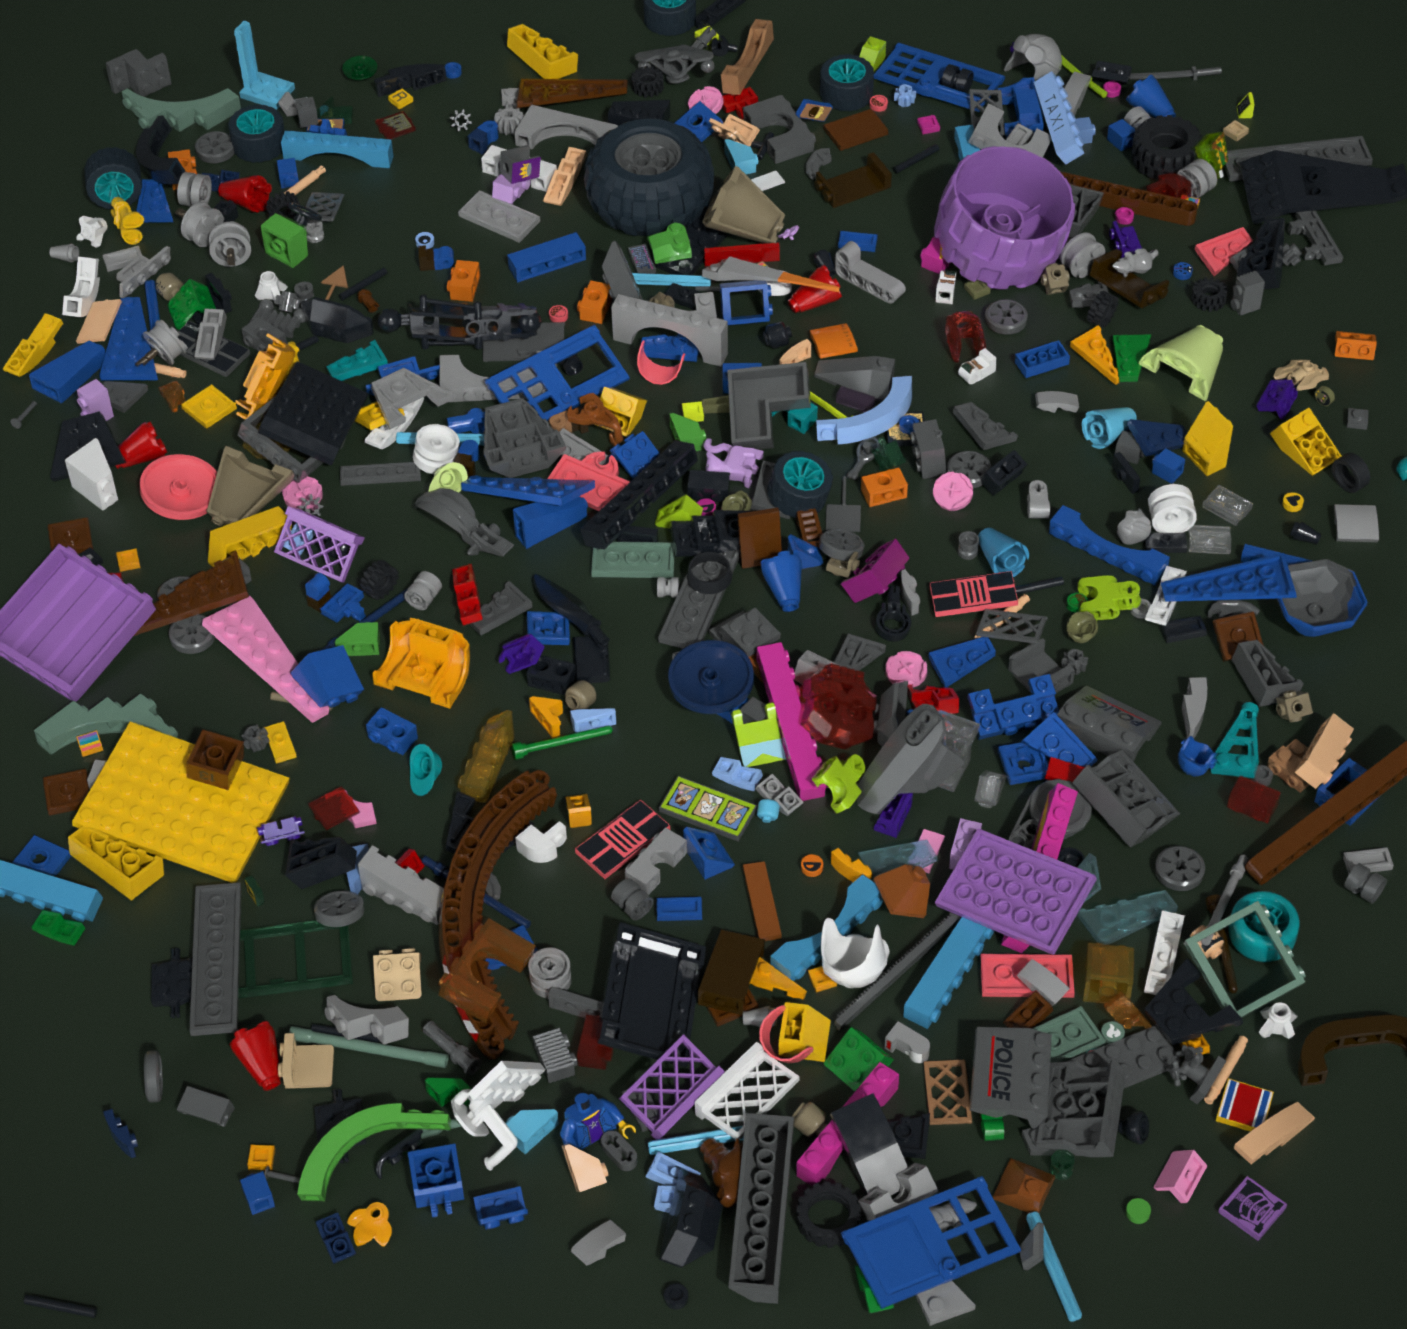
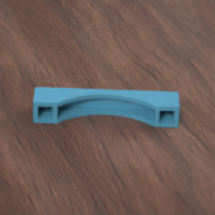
M285 131L281 141L283 159L295 158V160L301 161L314 154L340 153L362 160L372 167L390 168L393 159L392 140Z
M863 874L848 887L844 908L834 921L839 933L845 937L851 933L858 923L862 924L869 913L879 909L883 903L877 885ZM822 932L802 940L786 942L771 955V965L792 981L802 978L806 970L811 965H816L822 957Z

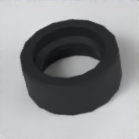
M1346 453L1333 462V476L1338 485L1345 491L1356 493L1370 482L1371 477L1367 464L1357 454ZM1348 468L1352 471L1354 477L1349 473Z

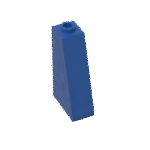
M89 340L31 372L29 378L32 389L63 403L102 367L105 357L104 347Z
M579 496L562 506L535 502L513 509L515 537L527 549L587 518V501Z

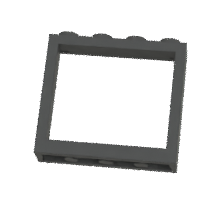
M275 396L241 423L238 436L259 454H262L271 461L273 465L276 464L292 470L294 480L300 483L324 462L310 457L301 464L268 437L258 433L259 430L255 426L263 421L276 398Z

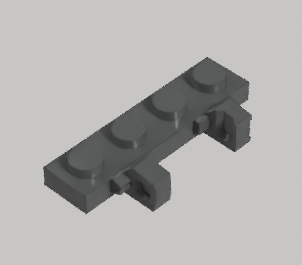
M1315 210L1296 212L1295 217L1297 220L1289 222L1287 231L1290 235H1299L1302 232L1310 240L1312 246L1304 247L1302 252L1304 260L1321 259L1324 265L1342 263L1343 255Z

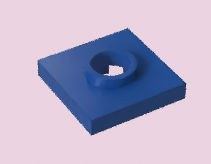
M699 101L674 124L689 129L703 142L714 132L711 128L712 125L708 122L710 118L722 124L723 121ZM698 117H702L703 120L699 125H693L698 120Z
M527 611V635L531 633L541 644L569 645L570 633L569 620L558 612Z
M1023 742L998 746L997 751L1010 785L1045 779L1049 764L1046 755ZM1027 761L1031 766L1020 769L1017 762Z
M34 835L12 864L56 877L71 858L68 850ZM38 854L47 857L42 863L36 864L32 862Z

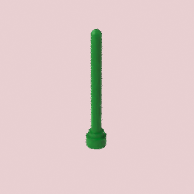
M608 725L530 744L521 742L511 743L512 754L515 760L523 759L530 752L610 734L613 728Z

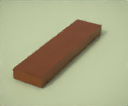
M765 861L744 864L743 872L758 938L765 939V941L781 939L782 934Z

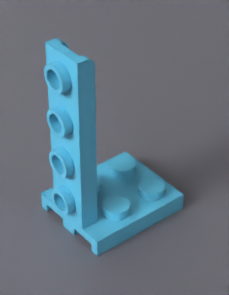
M243 21L234 31L244 88L239 92L240 98L257 104L267 105L277 110L280 107L278 102L284 93L289 92L291 94L295 89V85L292 82L258 72L251 26L249 22Z

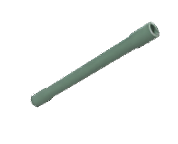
M291 1026L289 1033H294L295 1040L298 1042L332 1045L333 1047L420 1062L435 1067L446 1068L449 1059L448 1054L420 1051L387 1044L383 1045L359 1039L347 1040L343 1036L315 1032L311 1029Z

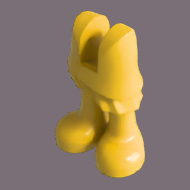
M113 198L111 202L113 207L111 215L114 218V224L120 229L122 238L131 245L139 243L143 236L136 228L143 224L144 217L139 212H132L129 204L123 198Z

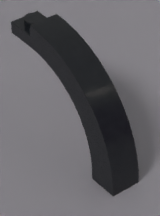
M161 115L157 116L150 128H145L141 133L136 146V156L151 179L163 184H178L181 175L186 172L178 159L159 157L160 149L172 130L165 117Z

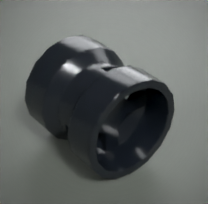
M577 353L560 362L566 374L570 376L578 374L583 369V363L578 358Z

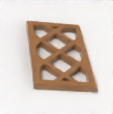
M964 1059L924 1061L930 1125L971 1124L972 1114L970 1111L966 1061ZM961 1066L962 1075L957 1077L949 1070L952 1067ZM937 1067L942 1072L934 1079L930 1076L929 1068ZM945 1074L955 1081L948 1089L938 1082ZM934 1085L944 1092L937 1100L932 1097L931 1088ZM958 1085L964 1088V1097L962 1099L952 1092ZM947 1096L957 1102L951 1110L941 1104ZM960 1106H963L966 1109L967 1117H958L954 1113ZM936 1107L946 1113L943 1118H934L933 1110Z

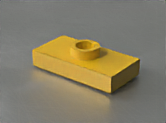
M284 721L265 727L268 732L267 737L270 740L268 743L276 764L297 758Z

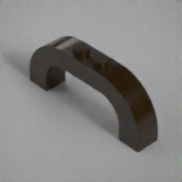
M1367 1015L1362 1018H1343L1320 1025L1307 1036L1302 1047L1298 1062V1074L1301 1085L1325 1084L1328 1069L1324 1055L1334 1049L1391 1043L1407 1051V1018L1397 1015Z

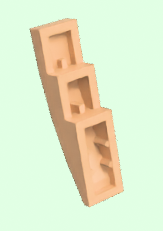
M568 148L565 159L562 158L558 170L554 171L543 200L545 203L558 206L563 204L581 171L587 156L586 150Z
M1296 1102L1249 1132L1235 1143L1234 1149L1252 1165L1264 1154L1267 1156L1279 1145L1281 1147L1309 1125L1315 1117L1299 1102Z

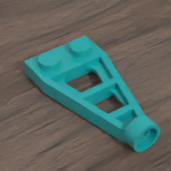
M1246 702L1242 705L1238 718L1215 751L1217 753L1215 758L1217 763L1211 769V774L1255 778L1259 764L1257 736L1259 707L1256 704ZM1239 729L1251 730L1250 737L1236 735ZM1233 745L1248 746L1247 755L1231 754L1228 752Z

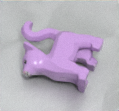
M706 439L704 442L708 458L705 466L706 471L730 472V480L741 481L746 488H749L752 484V474L756 475L759 467L756 465V459H762L764 451L738 445L732 446L725 443L712 446V439ZM722 451L728 453L725 461H721L713 454Z

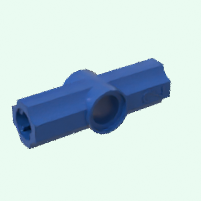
M480 408L471 409L467 415L446 418L447 426L456 433L471 431L473 434H482L485 432V411Z

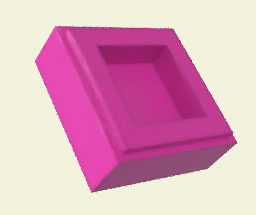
M935 115L917 118V124L922 134L940 131V125Z

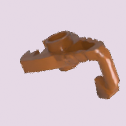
M589 393L579 398L580 404L585 403L584 409L581 410L580 414L578 408L572 410V405L569 407L567 412L568 422L608 427L614 430V433L611 432L609 434L610 444L616 446L622 442L623 435L617 417L608 408L604 407L603 402L596 394Z

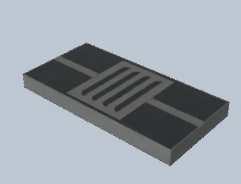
M188 321L178 331L179 340H182L188 347L187 352L184 355H180L222 376L227 377L250 355L248 348L222 337L214 360L195 359L200 326Z

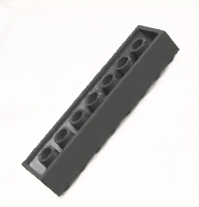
M746 1113L729 1289L753 1302L778 1304L794 1132V1117Z

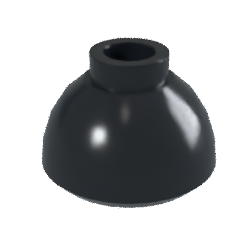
M1144 1111L1133 1112L1125 1120H1120L1119 1132L1125 1134L1127 1139L1135 1144H1144L1149 1135V1120Z

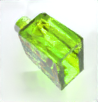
M1224 132L1206 134L1195 146L1198 159H1204L1210 163L1216 172L1217 179L1224 176L1222 168L1228 162Z

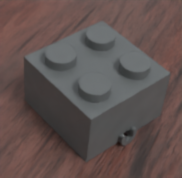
M936 419L913 423V432H910L911 442L914 444L911 446L913 458L916 457L917 459L915 460L917 472L921 471L923 479L941 476L946 473L945 450L941 438L942 431L939 430Z

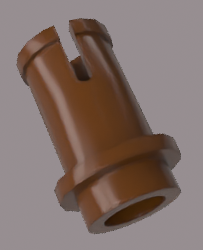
M366 289L361 290L358 293L359 302L363 303L369 312L377 311L379 304L372 297V293Z

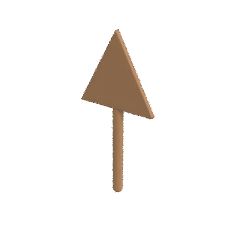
M344 265L321 282L322 284L332 285L325 300L330 299L335 286L348 288Z

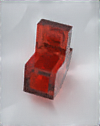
M1179 174L1159 175V181L1147 186V191L1188 199L1191 198V182Z

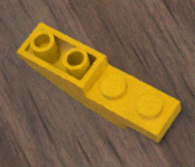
M45 313L28 340L22 339L3 367V370L18 377L32 370L56 343L54 337L63 325L62 320Z

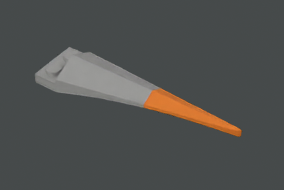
M730 256L728 259H723L717 264H711L710 267L702 269V277L716 281H774L839 292V287Z

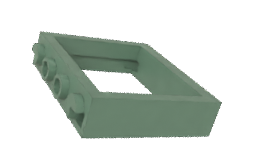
M1259 901L1184 941L1186 949L1201 972L1221 1010L1231 1005L1241 1018L1305 983L1304 978L1306 977L1301 966H1296L1292 960L1294 955L1288 945L1284 946L1280 937H1282L1279 928L1276 924H1271L1268 918L1270 917L1268 909L1264 904L1260 905ZM1255 912L1294 980L1237 1011L1197 942Z

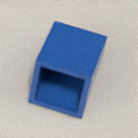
M343 645L309 653L291 671L292 677L320 708L325 706L332 708L344 701L351 703L357 700L358 695L364 690Z

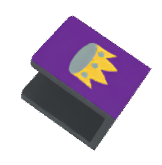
M528 145L501 151L499 172L511 184L538 178L540 176L541 157H529L530 147Z

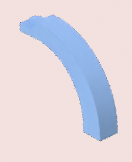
M912 376L892 377V388L888 396L878 406L865 413L848 418L816 420L818 441L837 440L838 444L853 443L877 436L893 427L906 414L911 405Z

